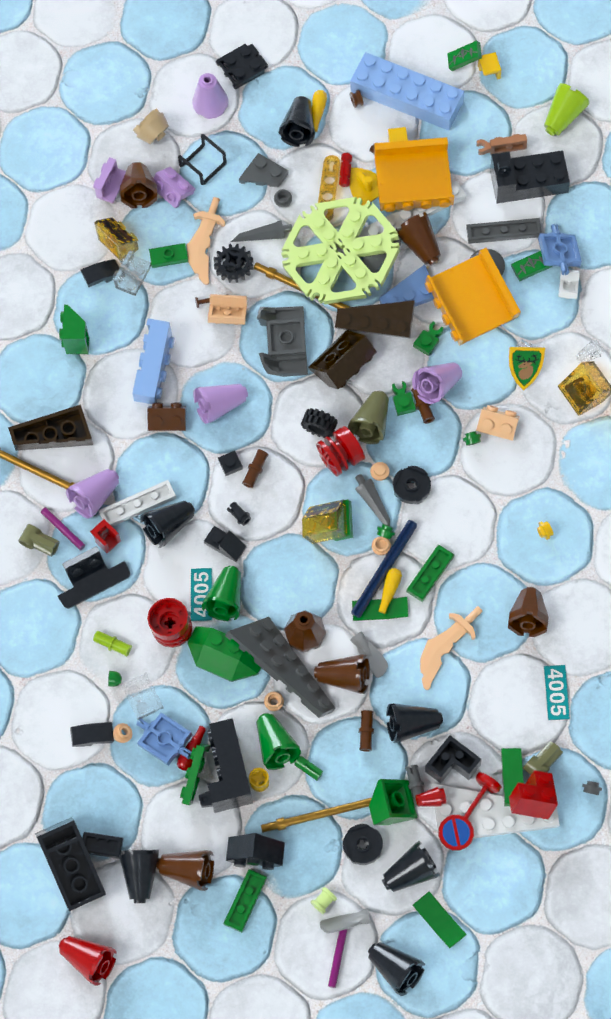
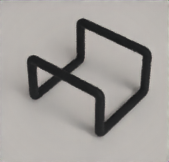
M201 134L202 144L186 159L179 155L178 162L180 167L186 164L200 177V184L204 185L226 165L227 159L223 149L205 134ZM206 140L222 153L223 163L203 180V174L188 161L205 146Z

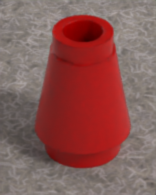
M435 787L415 795L418 807H441L442 804H446V795L443 788Z

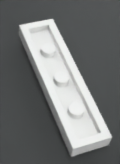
M166 480L98 511L102 520L105 519L113 527L176 499V495L169 480Z

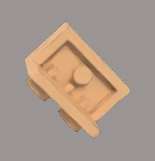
M210 294L208 323L245 325L247 315L246 296Z
M487 405V407H483L481 410L476 431L513 441L520 416H517V413L514 411L506 410L502 412L498 411V407Z

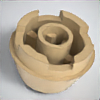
M156 108L133 131L137 134V138L151 144L155 140L160 141L166 135L164 131L169 125L163 112L160 113Z

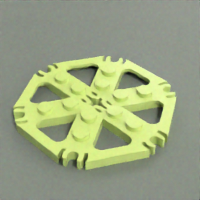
M352 197L315 203V207L310 206L311 214H306L305 211L302 212L305 219L299 214L282 248L281 255L283 258H289L286 261H282L283 268L307 298L310 295V299L313 301L316 296H320L318 301L320 304L324 302V305L367 298L366 294L371 296L372 294L369 289L375 287L376 290H379L378 283L381 287L383 286L400 252L399 243H392L394 240H399L396 229L373 202L371 205L370 201H367L362 206L361 198ZM347 207L349 212L338 232L324 216V213L328 209ZM369 216H374L384 227V231L381 234L359 237ZM308 226L321 241V244L296 247L294 242L301 228ZM336 245L338 246V248L344 250L345 256L343 255V253L337 251ZM387 254L381 269L377 273H372L359 258ZM322 264L312 283H306L296 271L297 267ZM342 269H344L356 284L355 289L336 293L332 292Z

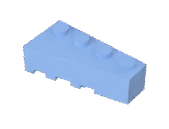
M148 318L146 325L148 326L149 333L144 334L143 350H145V353L142 352L140 354L139 367H141V370H137L132 394L134 401L152 404L156 403L157 399H161L162 388L160 387L161 383L165 382L166 379L165 367L170 363L171 354H169L170 348L173 349L175 338L172 337L170 322Z

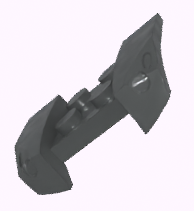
M260 307L257 320H259L261 326H267L268 354L259 353L265 371L268 374L282 377L308 375L304 307Z

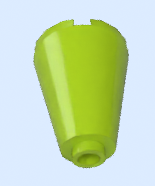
M564 83L558 85L544 123L545 131L552 136H555V134L560 135L589 105V99L577 89L576 91L570 90L571 86Z

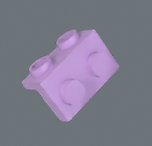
M109 157L107 163L103 164L101 175L99 178H96L93 186L96 197L110 203H114L126 171L118 169L116 159Z
M171 167L157 172L154 176L157 184V193L174 208L179 207L182 199L194 194L195 188Z

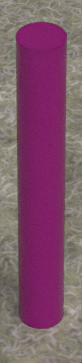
M46 507L41 510V514L79 550L85 547V544Z
M348 929L341 930L338 933L328 983L330 988H336Z

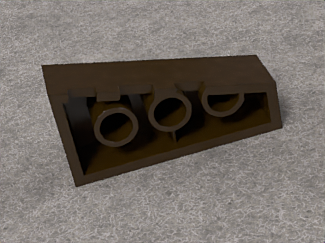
M415 300L337 309L335 328L410 339Z
M81 404L8 427L15 451L93 445Z

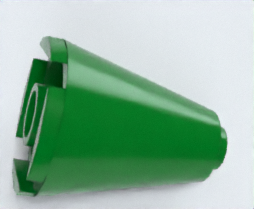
M228 566L223 568L203 600L202 610L206 609L208 616L217 620L229 621L230 618L237 620L240 615L241 572L235 566Z
M264 713L260 715L256 725L263 764L268 770H277L284 768V764L290 762V764L294 763L301 754L299 745L273 714Z

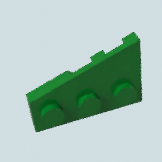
M197 745L191 752L190 759L193 762L192 766L188 767L185 779H188L186 787L183 786L180 798L183 799L182 804H193L200 777L197 776L204 769L205 758L203 756L205 751L209 752L210 745Z

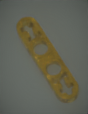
M329 155L324 159L318 203L336 200L340 172V160L337 156ZM331 162H334L333 172L330 171V165H329V164H330ZM332 177L335 181L332 184H327L325 179ZM330 193L333 197L330 200H324L322 196ZM334 208L328 209V213L325 216L328 221H331L334 216Z

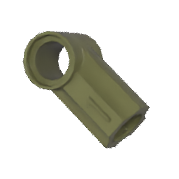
M27 524L18 540L26 548H35L51 557L56 553L60 544L58 540L42 533L39 528L31 524Z
M550 741L536 756L534 755L525 764L523 769L530 775L534 770L548 773L552 764L563 754V751L558 745Z

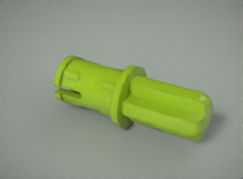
M97 631L93 637L94 642L107 647L109 651L114 650L126 657L132 648V645L118 640L116 636L111 637L100 631Z

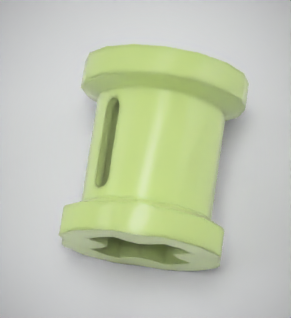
M323 887L321 894L315 900H311L310 903L320 913L324 914L332 901H336L337 898L331 891Z

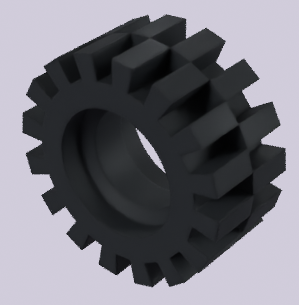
M310 408L306 410L301 426L307 432H311L312 435L316 434L318 437L322 436L323 438L327 436L332 437L338 420L334 416H330L329 413H324L323 410L319 411L316 408L315 410Z

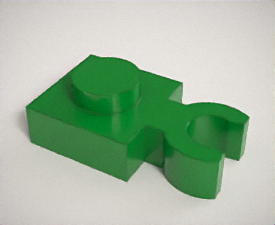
M434 321L429 325V332L423 330L413 343L414 348L427 356L431 354L439 343L437 337L443 333L442 326L439 330L433 329L435 327Z
M402 381V389H397L395 383L392 384V391L396 395L393 396V403L397 416L416 412L411 392L405 393L406 383Z

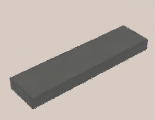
M540 218L466 224L468 244L538 238L539 234L542 233Z

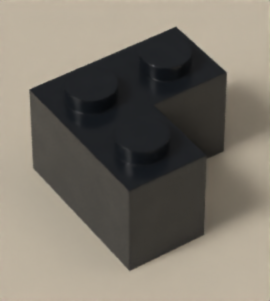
M449 735L425 765V772L439 783H442L452 769L469 780L481 766L482 759Z
M257 833L228 837L226 861L234 863L233 866L243 868L248 864L253 866L261 865L262 869L274 870V867L283 866L285 842Z

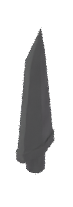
M282 220L239 233L231 242L284 239V233L291 232L292 224L283 226Z
M362 474L357 475L355 479L359 486L355 490L383 524L390 526V518L373 484L374 482L372 479L365 481Z

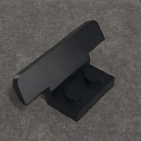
M96 546L62 564L73 588L57 597L66 609H70L128 579L130 571L125 561L108 569Z

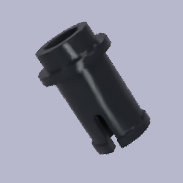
M236 502L229 505L231 509L228 507L227 511L238 520V524L243 526L248 524L251 520L250 513L245 512Z

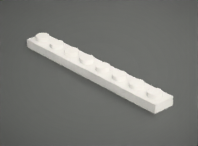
M457 181L451 183L455 204L465 199L466 194ZM436 206L429 209L414 208L409 211L400 209L385 218L399 231L402 229L401 224L418 214L422 217L423 212H426L429 217L445 208ZM376 221L364 227L359 237L381 234L384 231V227L379 221ZM336 245L337 251L343 253V255L345 256L344 250L338 248V246Z

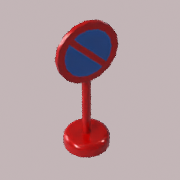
M478 772L476 775V781L482 789L465 815H450L440 823L438 837L441 843L452 851H460L471 844L474 837V829L468 818L486 790L498 793L502 788L495 779L485 773Z

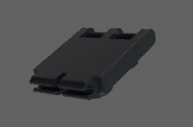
M246 43L220 57L215 62L223 69L225 77H228L233 83L234 89H238L264 74V70L268 67L264 58L261 55L259 56L256 47L253 44L247 46Z

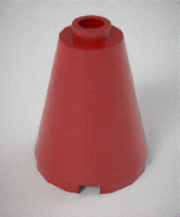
M72 936L63 938L59 943V953L94 986L100 985L99 981L102 978L106 980L115 965L116 958L113 955L114 953L117 954V952L112 947Z

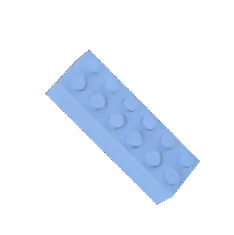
M365 52L350 80L351 92L355 93L356 90H359L362 97L448 131L464 102V90Z

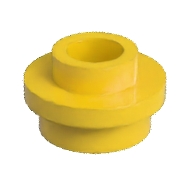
M547 521L538 523L537 531L540 537L546 540L550 539V536L554 535L550 524Z

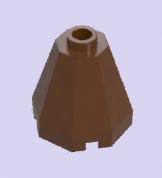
M135 162L128 166L120 185L121 202L130 208H137V205L147 208L158 200L157 184L147 166L141 162Z
M527 587L521 590L509 612L508 629L518 636H524V633H529V637H536L547 632L549 617L539 590L534 587Z
M307 610L291 615L284 628L289 645L303 653L313 648H319L326 635L321 617Z

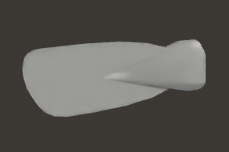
M362 631L359 632L350 641L356 645L360 655H367L365 658L369 659L370 671L375 677L379 678L385 674L388 663L377 648L365 639Z
M366 908L357 913L322 920L320 928L326 933H334L359 924H369L371 920Z

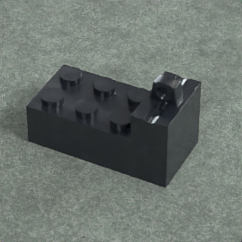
M563 150L511 158L510 151L491 154L490 174L496 204L569 193L570 180Z
M233 718L210 723L211 730L207 731L211 748L215 747V749H212L215 767L220 766V768H216L219 781L207 784L209 791L199 795L201 807H213L214 813L253 804Z
M72 817L35 833L68 911L106 895Z

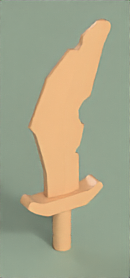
M213 197L208 212L200 211L193 214L195 220L200 219L202 221L190 242L187 243L188 263L205 285L209 284V256L205 252L210 247V236L215 224H219L222 227L225 226V221L215 214L220 201L217 197Z
M479 606L465 619L459 614L450 613L449 619L454 620L455 623L448 630L427 640L420 658V670L423 674L422 683L425 690L430 689L431 683L442 665L441 657L444 654H449L453 643H456L466 633L471 636L472 640L475 639V631L470 624L483 612Z

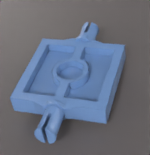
M552 224V233H540L538 237L544 266H560L562 275H568V266L580 267L582 262L576 236L560 233L558 224Z
M160 713L150 724L142 718L137 721L136 725L144 729L143 736L137 742L139 747L168 766L179 754L190 759L192 751L185 748L186 743L192 737V733L163 713Z

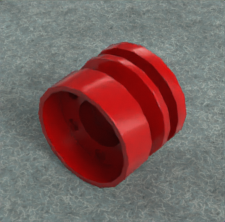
M346 426L333 432L334 441L327 436L324 438V442L321 440L316 443L323 463L337 477L342 474V470L347 471L349 469L347 461L355 466L365 459L359 442Z
M164 598L151 606L148 611L147 620L152 634L159 644L174 648L188 641L192 634L193 626L188 611L181 601L175 598Z

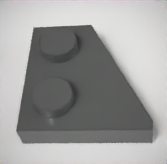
M258 153L240 176L239 183L251 182L259 186L279 187L289 172L287 169Z

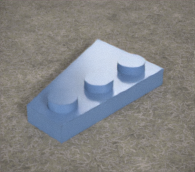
M425 264L379 298L380 304L415 300L416 307L433 301L432 293H428L424 284L426 283L427 275H429Z

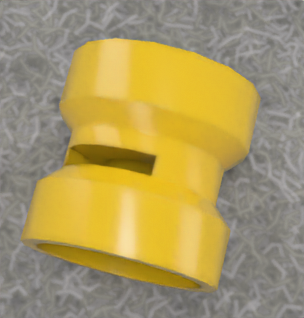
M255 768L249 774L250 786L254 791L262 792L269 786V776L263 768Z

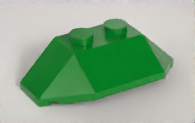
M195 627L187 644L196 667L230 682L259 674L261 667L254 662V657L247 651L243 652L238 648L240 645L235 640H229L225 633L214 628Z

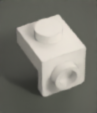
M569 270L568 275H562L561 273L558 297L577 299L580 271Z

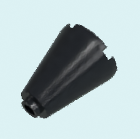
M304 96L296 97L293 100L279 127L278 133L281 135V140L290 146L299 147L300 144L308 146L315 137L311 101Z
M181 501L142 514L140 522H144L146 526L143 530L148 539L154 545L159 544L158 548H161L194 517L195 509L190 502Z
M395 703L388 704L386 716H390L389 722H387V730L390 740L394 741L393 743H399L439 729L440 724L443 723L442 713L434 708Z
M420 841L416 842L383 874L384 879H382V883L387 890L391 889L395 892L440 876L439 872L435 874L434 868H436V865L426 848L421 849L419 847L422 844Z
M159 850L119 851L129 899H134V903H146V899H150Z
M382 942L374 943L368 950L369 960L400 996L406 995L408 992L405 990L409 987L413 989L425 971L422 966H425L422 960Z

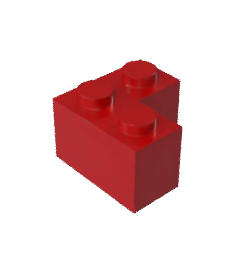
M534 770L526 784L518 782L509 796L511 813L549 819L558 805L552 773Z

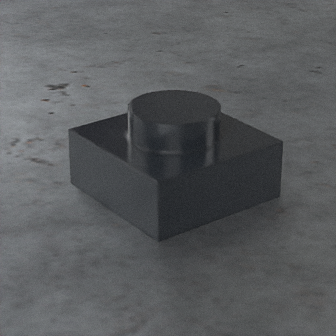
M236 451L218 457L225 476L243 469Z

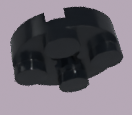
M408 466V468L399 470L393 479L394 495L400 501L407 504L422 503L431 491V480L427 472L418 466ZM414 481L417 487L410 489L407 483Z
M367 824L355 825L347 831L343 839V851L353 864L368 865L375 862L381 856L383 840L379 831ZM360 840L368 842L369 845L366 846V849L362 850V848L357 847L360 844Z

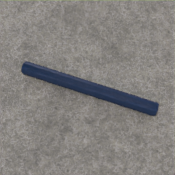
M408 520L353 607L351 611L353 616L360 618L388 571L392 568L417 528V523Z

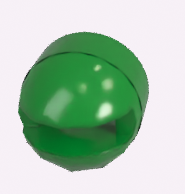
M109 671L108 686H118L122 681L121 674L116 671Z

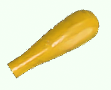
M323 90L314 92L312 98L315 132L318 131L327 102V94Z
M392 568L386 575L379 608L380 613L386 614L387 608L400 584L402 573L399 569Z

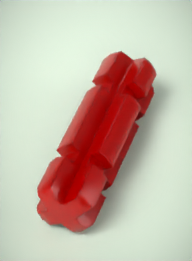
M347 152L341 155V161H343L340 165L341 177L339 178V185L341 187H348L350 185V179L348 178L351 175L350 163L352 162V155Z

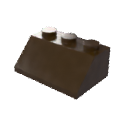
M346 330L308 368L329 387L339 389L344 387L347 381L356 375L365 363L371 361L377 351L366 335Z

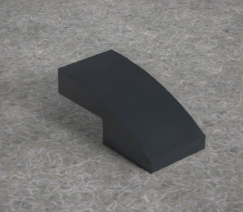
M115 259L99 262L80 270L88 287L104 280L108 283L123 276Z
M112 722L70 727L72 747L92 746L93 744L114 742Z

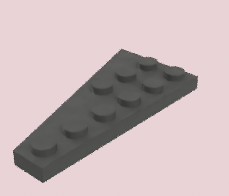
M270 617L227 632L225 636L229 640H235L240 645L238 647L240 650L251 654L256 664L276 681L280 680L287 686L285 688L290 693L294 692L299 696L301 703L318 718L330 714L336 709Z

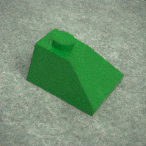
M378 780L369 804L373 825H391L417 818L412 793L408 787V780Z

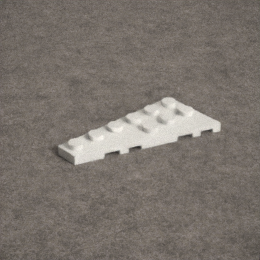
M431 783L432 789L435 787L443 788L446 795V804H442L441 807H435L438 828L440 823L450 815L464 816L479 792ZM484 793L468 818L474 829L473 839L558 828L560 826L557 807L549 819L511 813L510 806L504 807V796Z

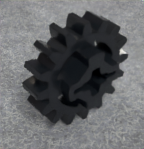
M229 244V248L226 249L222 246V252H216L217 257H214V270H216L217 276L221 275L222 280L228 278V282L231 283L232 279H235V282L238 283L239 278L245 280V274L251 275L250 270H253L252 263H254L253 257H251L250 251L246 252L245 246L240 249L239 244H236L235 247Z

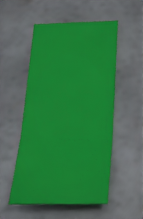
M407 597L392 598L386 614L379 612L381 599L371 600L360 618L353 616V621L408 617ZM352 601V609L357 601Z
M430 891L413 904V907L449 948L467 935Z

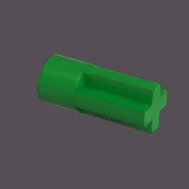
M299 756L294 764L316 781L323 774V770L303 756Z

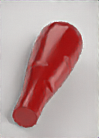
M199 726L196 734L185 748L192 751L193 748L200 745L207 729ZM180 755L177 760V766L179 769L187 771L188 767L192 766L193 760Z

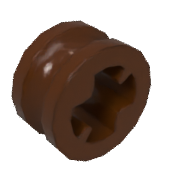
M356 90L355 93H349L354 108L357 105H364L359 90Z

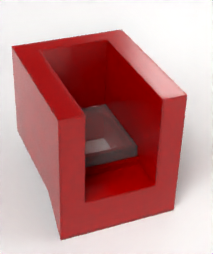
M105 519L90 531L94 536L96 544L106 554L121 542L119 533Z

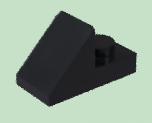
M216 526L211 529L204 540V544L235 562L238 561L247 548L230 530L226 533Z

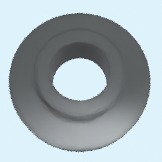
M281 189L275 193L274 202L279 207H287L292 202V195L289 191Z
M587 781V784H582V787H584L583 792L599 795V792L602 791L597 782Z

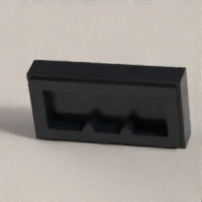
M89 832L83 833L82 839L89 854L120 859L119 851H122L123 838Z

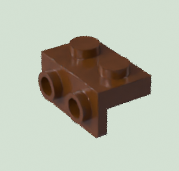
M160 402L152 403V406L147 408L148 431H186V406H182L180 402L171 403V406H163V403Z

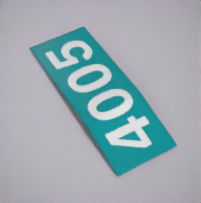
M212 568L191 569V621L212 620V617L208 616V611L206 609L202 610L203 600L212 587Z
M565 665L544 666L548 720L570 719Z

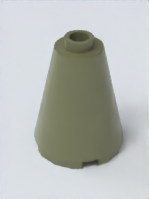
M383 391L372 392L348 424V429L353 435L360 437L359 441L363 443L378 444L380 440L384 439L389 398Z

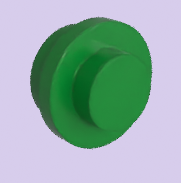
M473 431L466 433V437L463 438L466 446L480 443L482 436Z
M382 524V527L377 526V535L387 539L395 536V532L392 531L393 527Z

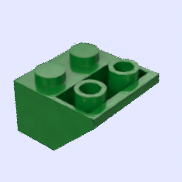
M64 305V311L60 313L62 328L59 329V339L61 340L62 347L65 348L66 354H89L90 337L86 322L69 305Z

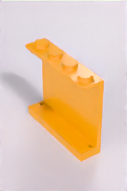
M447 137L374 143L380 211L393 212L400 209L409 211L414 208L429 209L436 206L445 208L454 204Z
M487 248L480 250L477 256L433 277H430V275L426 277L425 288L428 293H432L435 307L441 310L443 314L442 320L446 326L449 325L451 337L455 342H458L459 346L518 318L521 313Z

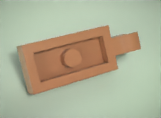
M514 134L510 137H496L490 140V143L483 139L477 140L476 146L484 147L483 149H478V155L527 149L526 134Z

